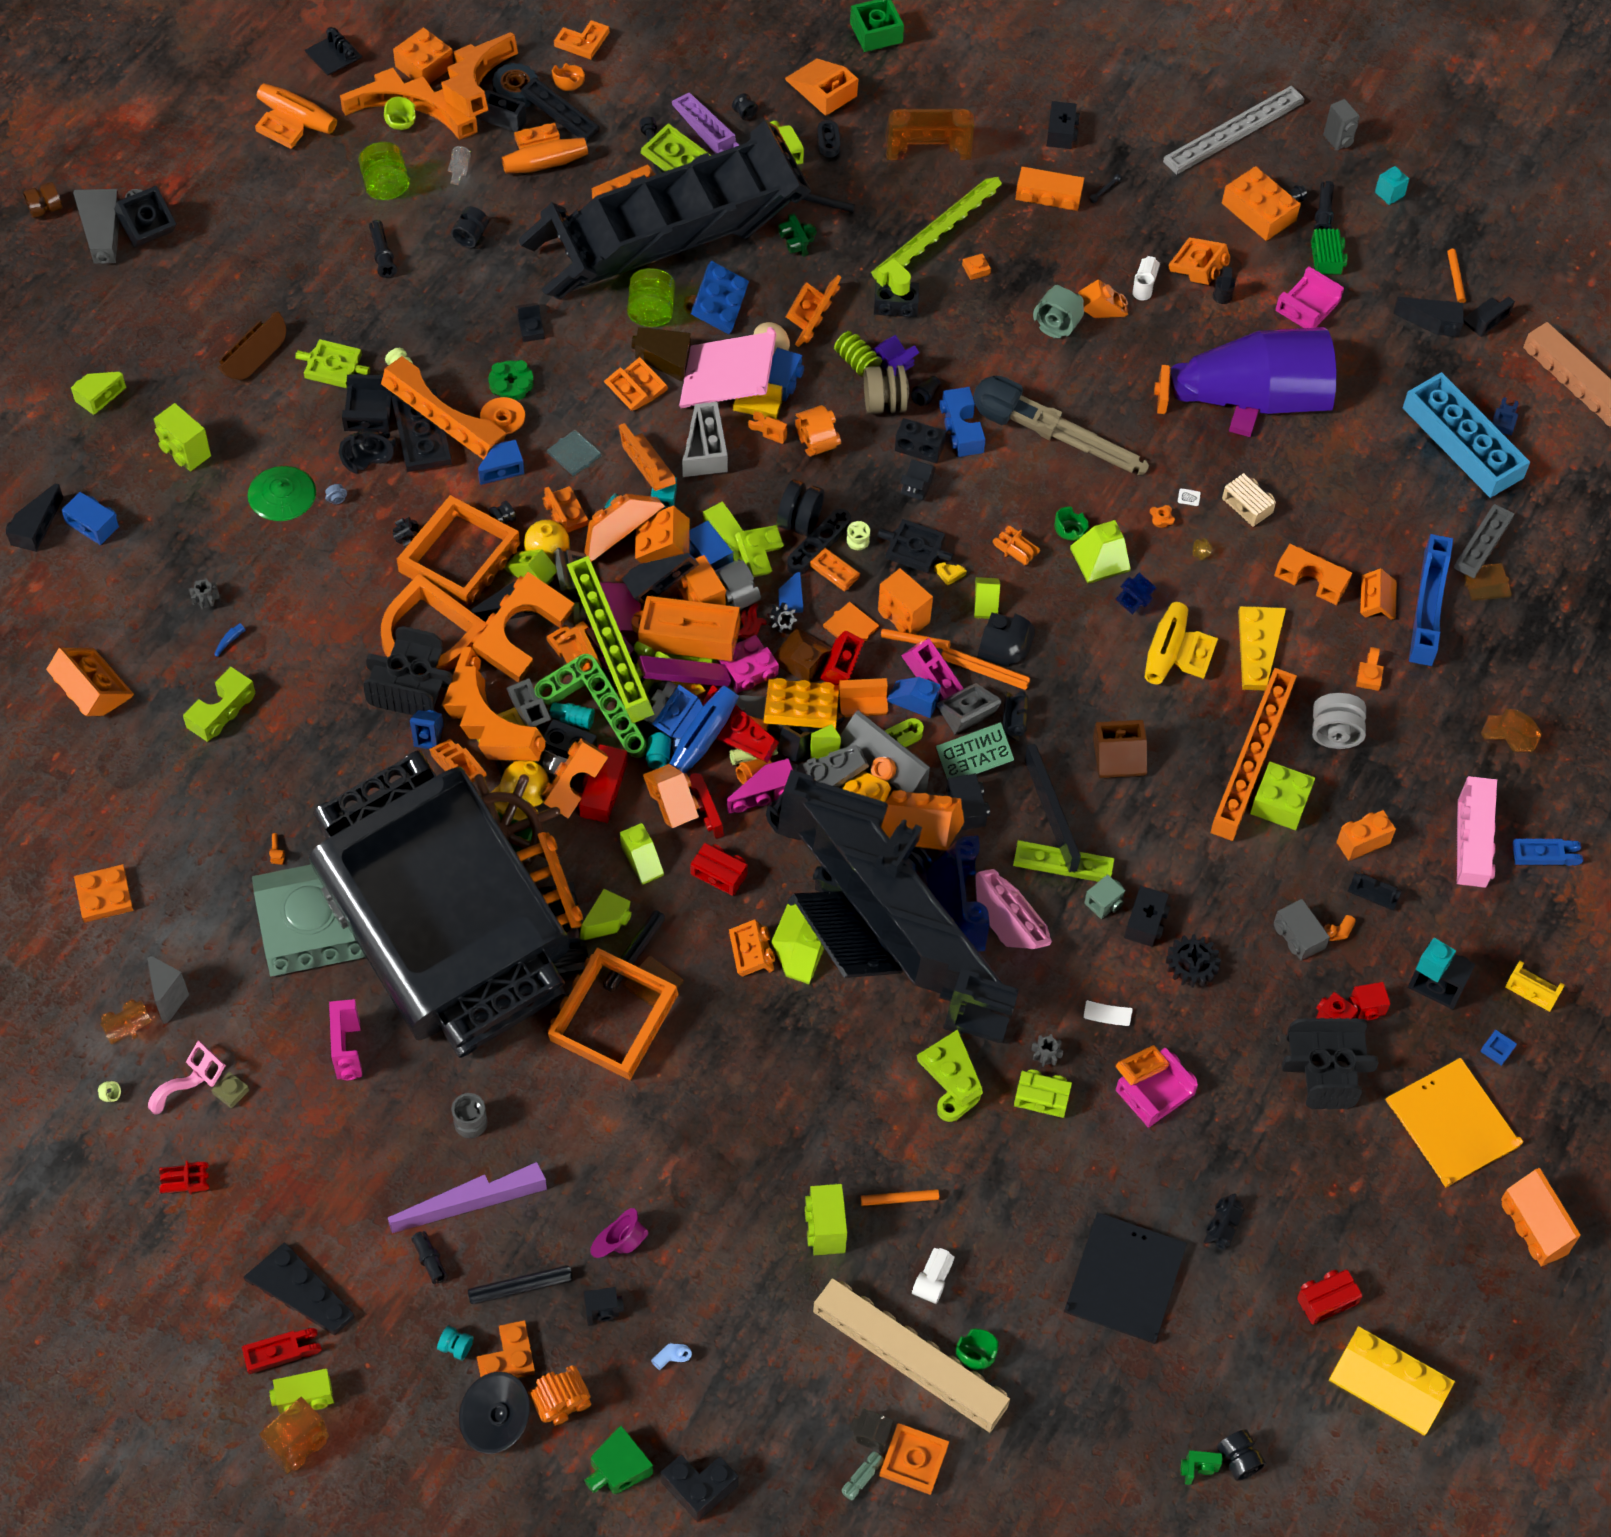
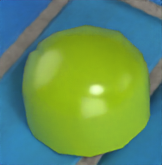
M400 96L390 98L384 108L386 124L395 130L409 129L414 124L416 118L414 103Z

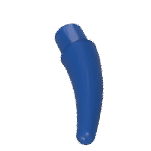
M241 623L231 628L222 638L214 654L216 657L232 641L238 638L240 634L246 631Z

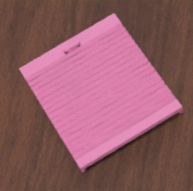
M768 327L766 333L692 345L690 347L679 404L680 408H687L691 405L695 406V404L727 401L728 399L732 400V398L752 397L757 394L765 395L767 393L777 335L774 328Z

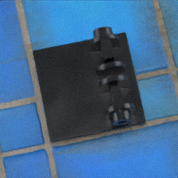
M329 27L326 30V39L305 49L307 55L327 76L362 58V55L348 40L333 27Z

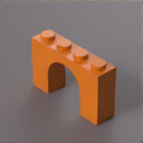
M529 572L524 577L520 576L513 586L515 588L511 595H505L499 606L501 608L496 614L493 612L486 621L487 627L483 632L479 631L472 640L473 650L478 656L518 683L522 681L533 666V658L514 646L507 639L504 629L508 620L519 612L532 611L542 615L561 628L574 611V603Z

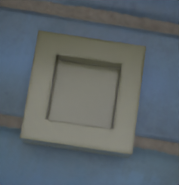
M228 1072L212 1089L213 1095L231 1109L249 1091L248 1086L231 1072Z

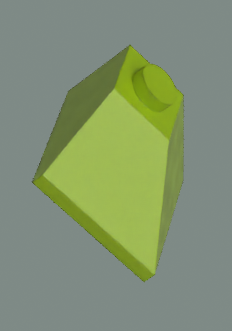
M1115 520L1092 527L1070 546L1088 584L1127 573L1131 570L1125 539Z

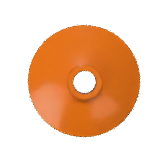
M500 397L490 400L483 406L480 412V419L490 420L505 431L506 434H511L523 425L525 411L518 401L507 397Z

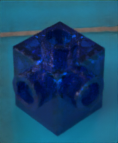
M1139 572L1133 579L1129 576L1120 586L1123 591L1115 600L1133 615L1140 606L1145 608L1152 601L1153 597L1151 594L1157 587Z

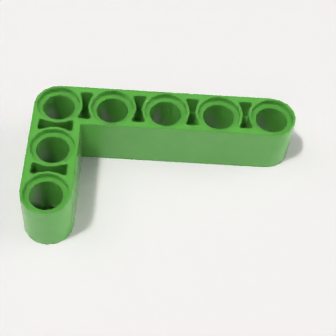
M582 654L536 684L535 694L538 698L542 697L546 705L557 703L586 685L627 752L634 758H641L646 755V739L636 723L632 724L622 700L600 664L592 655ZM592 662V669L590 671L584 672V665L586 663ZM567 675L573 676L569 684H563V679ZM605 682V686L601 691H595L597 683ZM552 688L551 695L543 697L544 690ZM612 701H616V708L608 711L607 705ZM629 721L627 729L619 730L621 722ZM636 740H640V748L631 750V744Z

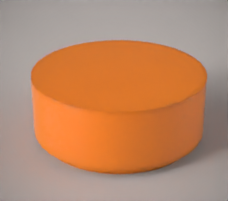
M886 756L876 758L871 764L872 775L884 781L892 779L896 773L895 762Z

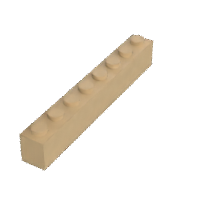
M832 1278L814 1302L813 1312L989 1433L1007 1410L1010 1398L1007 1397V1393L998 1386L992 1387L985 1382L984 1377L978 1372H970L964 1368L963 1364L956 1357H948L940 1351V1348L935 1343L929 1340L926 1342L921 1339L910 1326L904 1327L896 1322V1318L887 1311L882 1312L874 1307V1303L869 1298L858 1296L852 1292V1288L845 1282H837Z

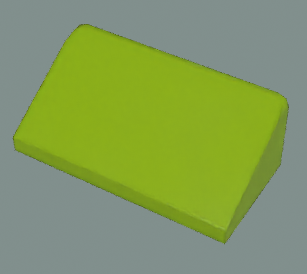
M830 724L811 734L810 759H819L828 756L831 752L840 750L841 737L833 725Z

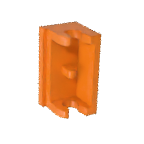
M582 625L560 635V638L556 639L566 664L582 654H590L602 668ZM586 663L583 667V671H590L593 667V663Z

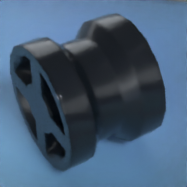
M742 93L734 99L732 109L739 113L743 120H749L757 113L758 105L756 102L751 101L748 94Z
M506 500L498 507L493 506L489 508L490 516L504 524L516 521L515 512Z

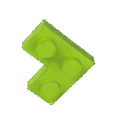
M777 525L740 531L735 534L742 559L753 577L771 573L772 569L766 552L779 550L784 547Z

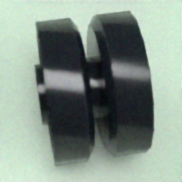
M792 479L783 494L779 506L777 526L788 531L795 526L796 533L808 537L818 522L824 502V489L812 485L806 490L804 482Z

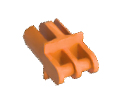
M1007 526L1005 528L1006 531L999 534V538L993 539V544L1005 553L1004 557L1010 555L1026 566L1033 559V556L1040 552V548L1023 537L1022 530L1017 531L1013 527Z

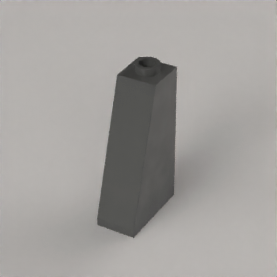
M74 190L75 201L93 262L101 264L116 263L120 220L114 208L117 201H120L118 190Z

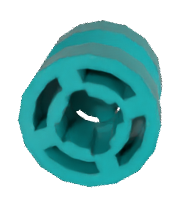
M448 1325L441 1334L437 1350L443 1353L450 1352L454 1358L463 1361L470 1351L474 1337L468 1333L461 1334L457 1331V1328Z

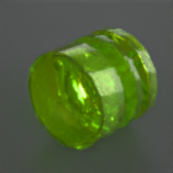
M391 142L373 143L360 153L358 158L359 167L363 176L365 190L370 197L378 200H389L402 195L407 190L410 184L402 151L397 145Z
M649 268L639 270L632 275L627 304V314L632 321L645 327H658L665 325L671 320L675 295V281L672 276L665 271Z

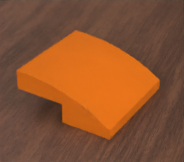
M640 357L625 370L620 367L604 380V383L631 411L645 406L668 390L667 385Z

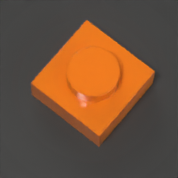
M983 253L965 258L962 261V265L970 280L984 277L991 273V268Z

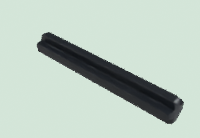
M658 910L652 912L620 959L632 965L636 962L665 921L663 913ZM611 970L603 981V987L610 992H614L625 976Z
M569 1265L470 1288L468 1289L469 1301L471 1304L571 1281V1268Z

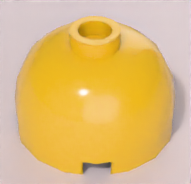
M537 521L528 528L525 534L524 551L542 549L554 565H556L554 552L557 548H561L562 551L570 550L568 533L556 521Z
M534 761L513 762L503 773L499 786L501 792L513 793L520 776L526 774L529 777V782L522 797L534 807L541 805L544 798L541 794L547 783L550 782L547 772Z

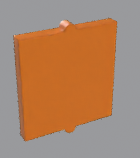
M848 602L839 611H835L834 615L823 624V627L836 638L842 632L848 631L864 639V641H868V637L879 628V625L851 602Z

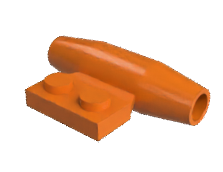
M266 83L259 87L257 98L270 107L272 111L266 112L256 124V132L292 149L303 136L304 127L326 134H331L335 130L337 119L317 104L289 90Z
M555 123L544 124L539 127L514 132L519 150L503 156L502 164L505 174L530 173L565 165L588 155V148L585 138L560 139Z

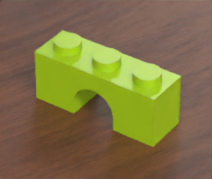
M232 667L215 682L217 693L223 698L219 703L206 704L198 699L183 714L186 728L207 742L219 735L229 720H233L239 710L245 704L250 703L256 694L253 681Z

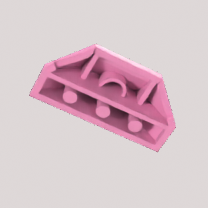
M995 869L980 871L976 874L977 910L1006 947L1036 949L1052 943L1048 926L1016 887L1000 877Z

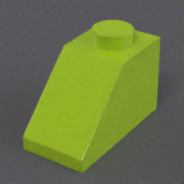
M120 372L86 374L71 387L75 402L93 415L126 389L123 374Z
M542 549L517 552L504 567L507 572L517 578L520 576L524 577L529 572L547 585L553 581V575L557 572L556 566Z
M641 823L620 832L621 848L640 883L643 885L664 876L653 841L644 825Z
M603 889L582 923L579 938L588 940L617 933L621 925L626 926L632 912L629 911L631 901Z

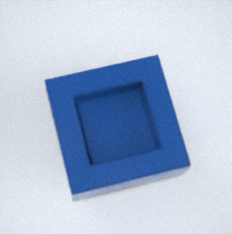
M1495 1030L1480 1052L1502 1066L1515 1049L1517 1043Z

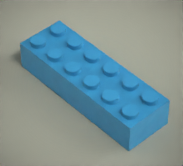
M1442 372L1408 391L1403 409L1490 498L1525 477L1530 461Z

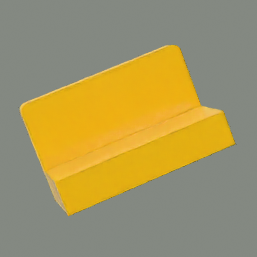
M768 383L765 395L757 394L752 397L736 398L733 404V411L751 415L756 411L762 413L765 418L777 419L782 404V386Z

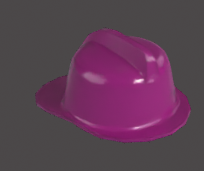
M635 1208L626 1210L616 1221L605 1228L593 1241L591 1255L595 1258H600L612 1251L630 1253L636 1249L648 1236L647 1229L638 1221V1211Z

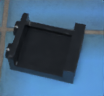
M347 375L345 410H342L344 431H360L361 429H371L379 432L389 431L392 409L391 396H393V393L381 384L383 375Z

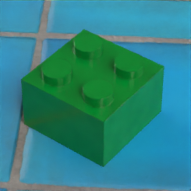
M872 0L851 6L850 25L864 52L903 43L904 24L892 0Z

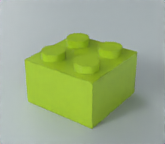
M176 403L154 418L155 432L160 441L158 443L159 447L164 453H170L179 466H184L191 472L211 457L205 428Z
M1269 761L1250 814L1296 831L1311 793L1315 777Z
M842 1184L810 1186V1196H805L808 1247L813 1246L814 1256L845 1253L847 1227Z

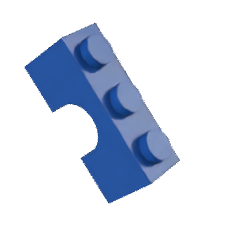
M970 387L943 391V400L939 401L941 413H945L946 431L951 433V448L956 450L957 457L984 453L985 436L981 423H968L964 421V419L973 418L975 403Z

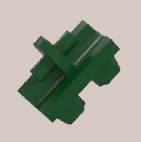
M795 213L788 215V222L779 224V234L781 238L792 236L791 239L786 240V246L790 254L800 252L802 257L809 255L807 246L809 242L814 241L817 229L813 224H806L805 222L800 225Z

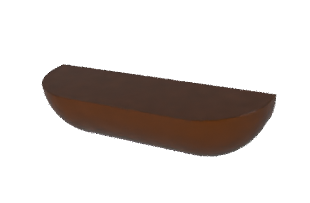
M278 311L274 312L264 324L262 321H259L219 360L221 365L217 368L221 373L237 380L249 377L283 343L286 335V325L281 314Z

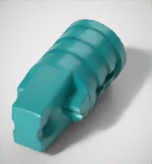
M552 703L550 715L552 718L558 719L567 725L579 726L589 730L594 721L595 710L572 703Z

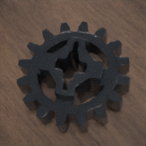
M1193 934L1191 939L1188 940L1184 935L1181 942L1174 940L1173 947L1168 949L1166 963L1169 965L1167 971L1175 972L1173 979L1181 978V985L1183 986L1186 982H1190L1191 988H1194L1195 983L1198 982L1203 987L1206 980L1212 982L1214 975L1218 974L1221 959L1217 958L1219 950H1212L1213 942L1204 943L1205 937L1196 940V935Z

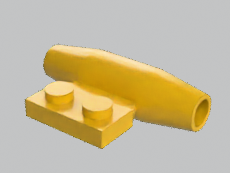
M1173 602L1158 624L1148 651L1144 676L1152 684H1161L1174 663L1185 673L1202 679L1205 677L1218 638L1199 631L1185 632L1188 607L1183 603Z

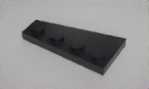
M285 1242L244 1276V1280L249 1284L257 1286L267 1295L280 1300L285 1306L303 1314L308 1320L333 1335L337 1334L355 1318L351 1310Z

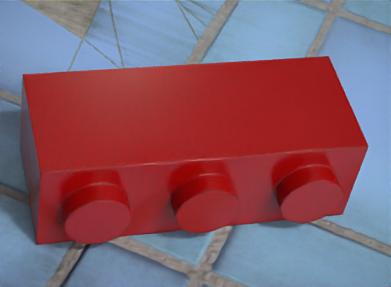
M599 744L598 748L605 752L608 758L595 778L588 773L585 774L583 781L585 789L583 793H579L581 800L576 807H579L580 817L608 823L628 764L627 750Z

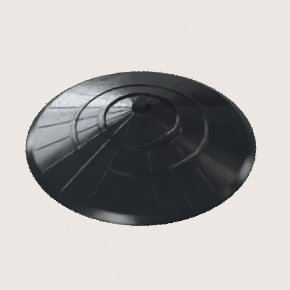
M492 1372L480 1377L470 1386L463 1397L459 1411L460 1430L470 1447L481 1453L495 1454L508 1449L519 1439L527 1425L530 1412L529 1397L522 1382L512 1374Z

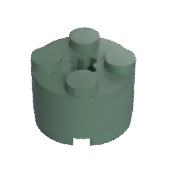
M1055 285L1046 292L1033 311V318L1035 321H1038L1040 324L1039 329L1046 335L1053 338H1061L1065 335L1067 337L1084 315V300L1079 294H1075L1060 285Z

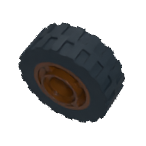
M521 63L506 64L497 69V72L493 75L494 78H492L494 93L498 92L502 96L505 95L506 97L513 98V100H520L525 103V107L531 106L532 102L520 93L521 89L534 77L538 79L535 71Z

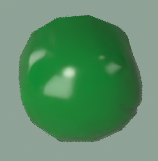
M1068 506L1060 508L1056 512L1054 528L1061 538L1077 541L1089 531V521L1084 517L1083 512L1076 514L1073 511V507Z
M974 1328L970 1330L966 1337H960L956 1347V1355L963 1365L973 1370L985 1369L995 1361L999 1341L994 1334L987 1330Z

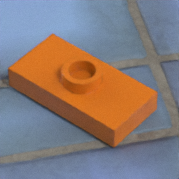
M1169 365L1161 366L1159 382H1155L1154 395L1158 396L1157 413L1165 414L1167 411L1170 385Z
M826 548L810 561V567L844 592L860 578V573Z
M1153 1045L1119 1061L1115 1067L1132 1086L1167 1069L1170 1063Z

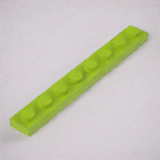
M999 177L987 178L882 262L871 271L874 279H877V269L893 258L903 267L908 265L913 256H917L925 251V246L936 242L942 232L951 230L956 221L967 217L969 210L979 207L984 198L994 195L996 188L1002 184Z

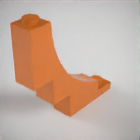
M463 647L442 706L452 719H462L460 726L469 739H480L478 747L488 760L539 761L541 753L545 749V739L537 727L522 726L506 721L490 709L486 698L485 679L479 672L481 660L472 647Z

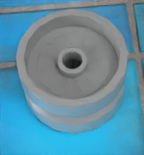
M1332 693L1321 696L1315 701L1313 706L1314 722L1312 735L1316 742L1328 748L1345 749L1357 746L1364 741L1366 736V705L1363 700L1347 693Z

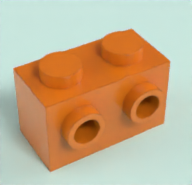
M1384 810L1377 813L1371 812L1359 821H1350L1341 827L1337 844L1348 861H1351L1390 844L1396 828Z

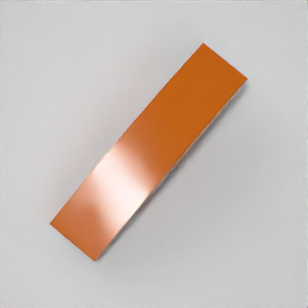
M451 739L429 749L431 756L444 771L455 767H462L472 783L475 782L474 778L477 774H482L484 777L487 776L485 770L466 748L463 749L458 743L455 744Z

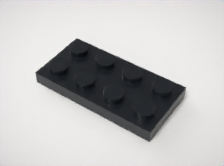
M430 389V391L437 397L436 389ZM397 395L391 396L407 472L452 465L445 431Z

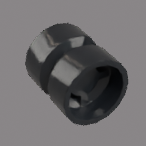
M466 207L451 230L453 240L463 247H474L489 224L487 215L476 207Z
M1247 1429L1237 1431L1217 1444L1223 1459L1231 1461L1229 1470L1236 1481L1244 1480L1256 1474L1267 1464L1259 1450L1252 1449L1255 1442Z

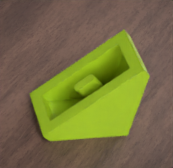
M976 577L974 618L989 619L992 612L998 614L1000 581L998 578Z

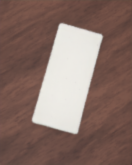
M1087 1000L1084 1018L1102 1023L1129 1026L1132 1008L1104 1005Z

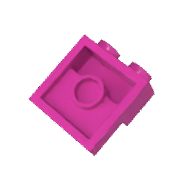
M756 635L736 644L732 661L716 659L718 664H725L731 679L730 683L736 693L744 690L748 691L763 681L775 678L779 673V664L768 647L764 648Z

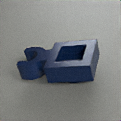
M1504 397L1500 408H1496L1492 424L1501 433L1512 436L1518 414L1515 412L1519 403L1515 400L1514 405L1509 406L1506 404L1507 398Z

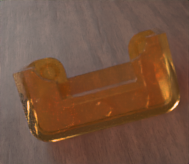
M896 109L891 111L885 135L887 160H897L900 151L907 152L908 144H949V152L955 150L960 154V160H971L974 133L973 113L967 109Z

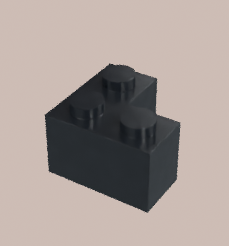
M682 1454L660 1472L661 1483L697 1522L738 1487L739 1476L721 1456L700 1474Z

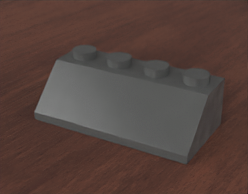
M857 710L840 736V749L853 745L860 747L869 764V767L863 771L871 775V764L876 758L884 756L891 758L895 762L896 773L892 779L886 781L892 788L889 795H891L893 790L926 793L930 767Z

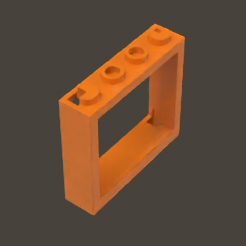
M450 495L397 558L398 570L411 579L421 574L468 609L475 599H479L483 589L493 582L496 573L506 566L509 557L517 552V548L520 545L519 531ZM456 516L503 540L464 588L418 563Z
M597 948L594 954H591L590 958L586 959L584 964L586 968L583 973L576 976L572 984L573 990L569 997L565 996L560 1004L561 1011L557 1018H552L550 1021L551 1025L547 1030L549 1031L548 1036L551 1042L631 1080L678 997V989L676 985ZM602 966L661 994L622 1064L563 1036Z

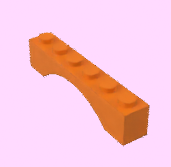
M403 356L385 368L381 381L384 387L483 460L493 445L504 442L506 432L490 420L465 415L439 400L426 386L419 368Z

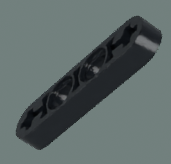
M845 509L834 510L789 555L787 560L788 571L793 575L797 572H800V575L804 574L810 568V561L824 548L829 549L847 531L848 526L851 524L850 513ZM823 531H829L832 533V537L823 538L820 534ZM812 545L816 546L818 551L810 553L806 548ZM802 560V565H794V562L799 563Z

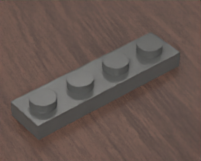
M1494 504L1456 561L1454 569L1475 579L1512 521L1514 513Z

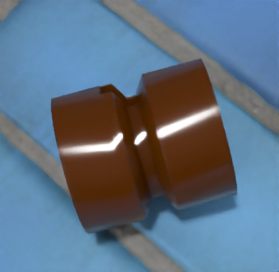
M53 182L41 185L39 190L32 188L23 191L26 204L33 218L44 215L46 210L53 212L62 209V204ZM42 198L43 203H39L38 200Z

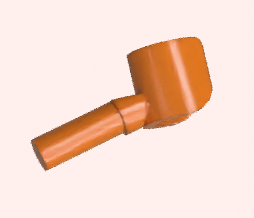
M273 833L272 849L269 851L270 862L283 865L285 850H278V834Z

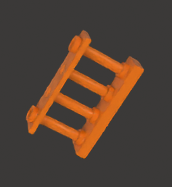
M541 832L538 834L540 843L516 853L522 861L544 852L549 866L530 873V876L534 882L553 876L557 890L544 894L543 897L548 904L561 899L566 913L556 916L561 925L569 922L571 928H579L582 926L581 920H583V915L580 908L575 906L556 854L557 843L552 835Z

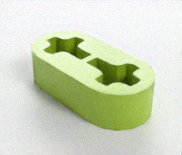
M910 718L885 730V732L892 738L897 739L896 741L906 748L922 738L924 726L920 720ZM909 728H912L913 730L917 729V733H914L913 731L908 732Z

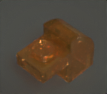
M1505 709L1503 715H1489L1481 731L1484 739H1505L1513 752L1534 751L1542 735L1533 719L1513 709Z

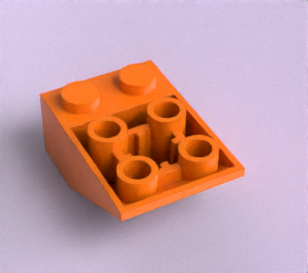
M820 59L813 60L785 78L791 86L825 116L857 97L858 78L844 66Z

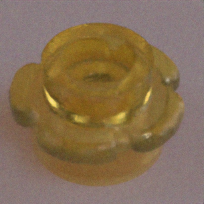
M1206 538L1202 540L1196 539L1193 545V557H1197L1199 560L1209 557L1211 544L1208 543Z

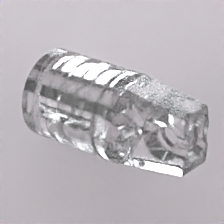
M457 146L452 149L448 172L452 173L450 184L458 186L461 175H467L471 153L465 147Z

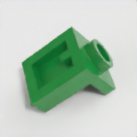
M1189 1450L1186 1459L1181 1460L1180 1473L1181 1476H1185V1484L1191 1485L1194 1479V1470H1198V1473L1204 1475L1218 1472L1222 1465V1454Z

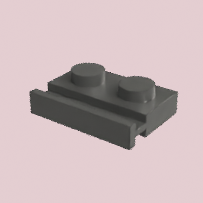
M561 548L556 549L554 558L561 591L566 589L570 593L578 594L567 564L586 557V554L571 550L562 551Z

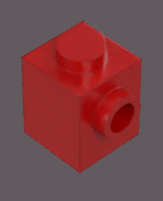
M1383 982L1356 986L1348 999L1349 1003L1359 1009L1356 1015L1358 1019H1377L1379 1016L1386 1015L1390 1006Z
M1333 992L1329 998L1324 997L1316 1007L1319 1010L1316 1018L1353 1019L1356 1017L1359 1009Z

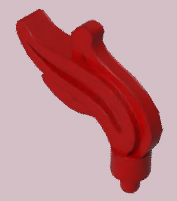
M753 604L749 608L747 615L745 610L742 612L741 623L743 628L739 630L737 639L746 640L754 635L757 636L760 627L767 624L764 618H757L758 604Z

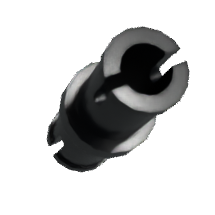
M420 1231L411 1237V1241L414 1243L420 1256L419 1262L422 1266H425L432 1283L439 1284L445 1281L448 1274L445 1272L439 1260L440 1254L437 1249L433 1248L427 1232Z

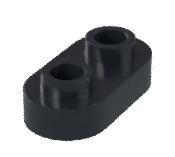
M832 120L821 121L817 128L819 151L823 156L834 157L840 152L838 124Z

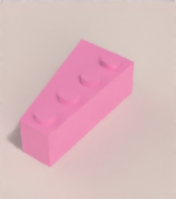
M1468 776L1459 796L1457 812V884L1487 887L1489 880L1495 876V864H1492V859L1495 854V843L1493 842L1495 834L1496 779Z

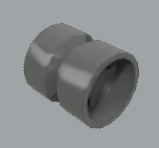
M465 1093L458 1096L451 1108L455 1130L464 1138H476L483 1134L487 1128L488 1121L484 1101L480 1096L473 1093Z

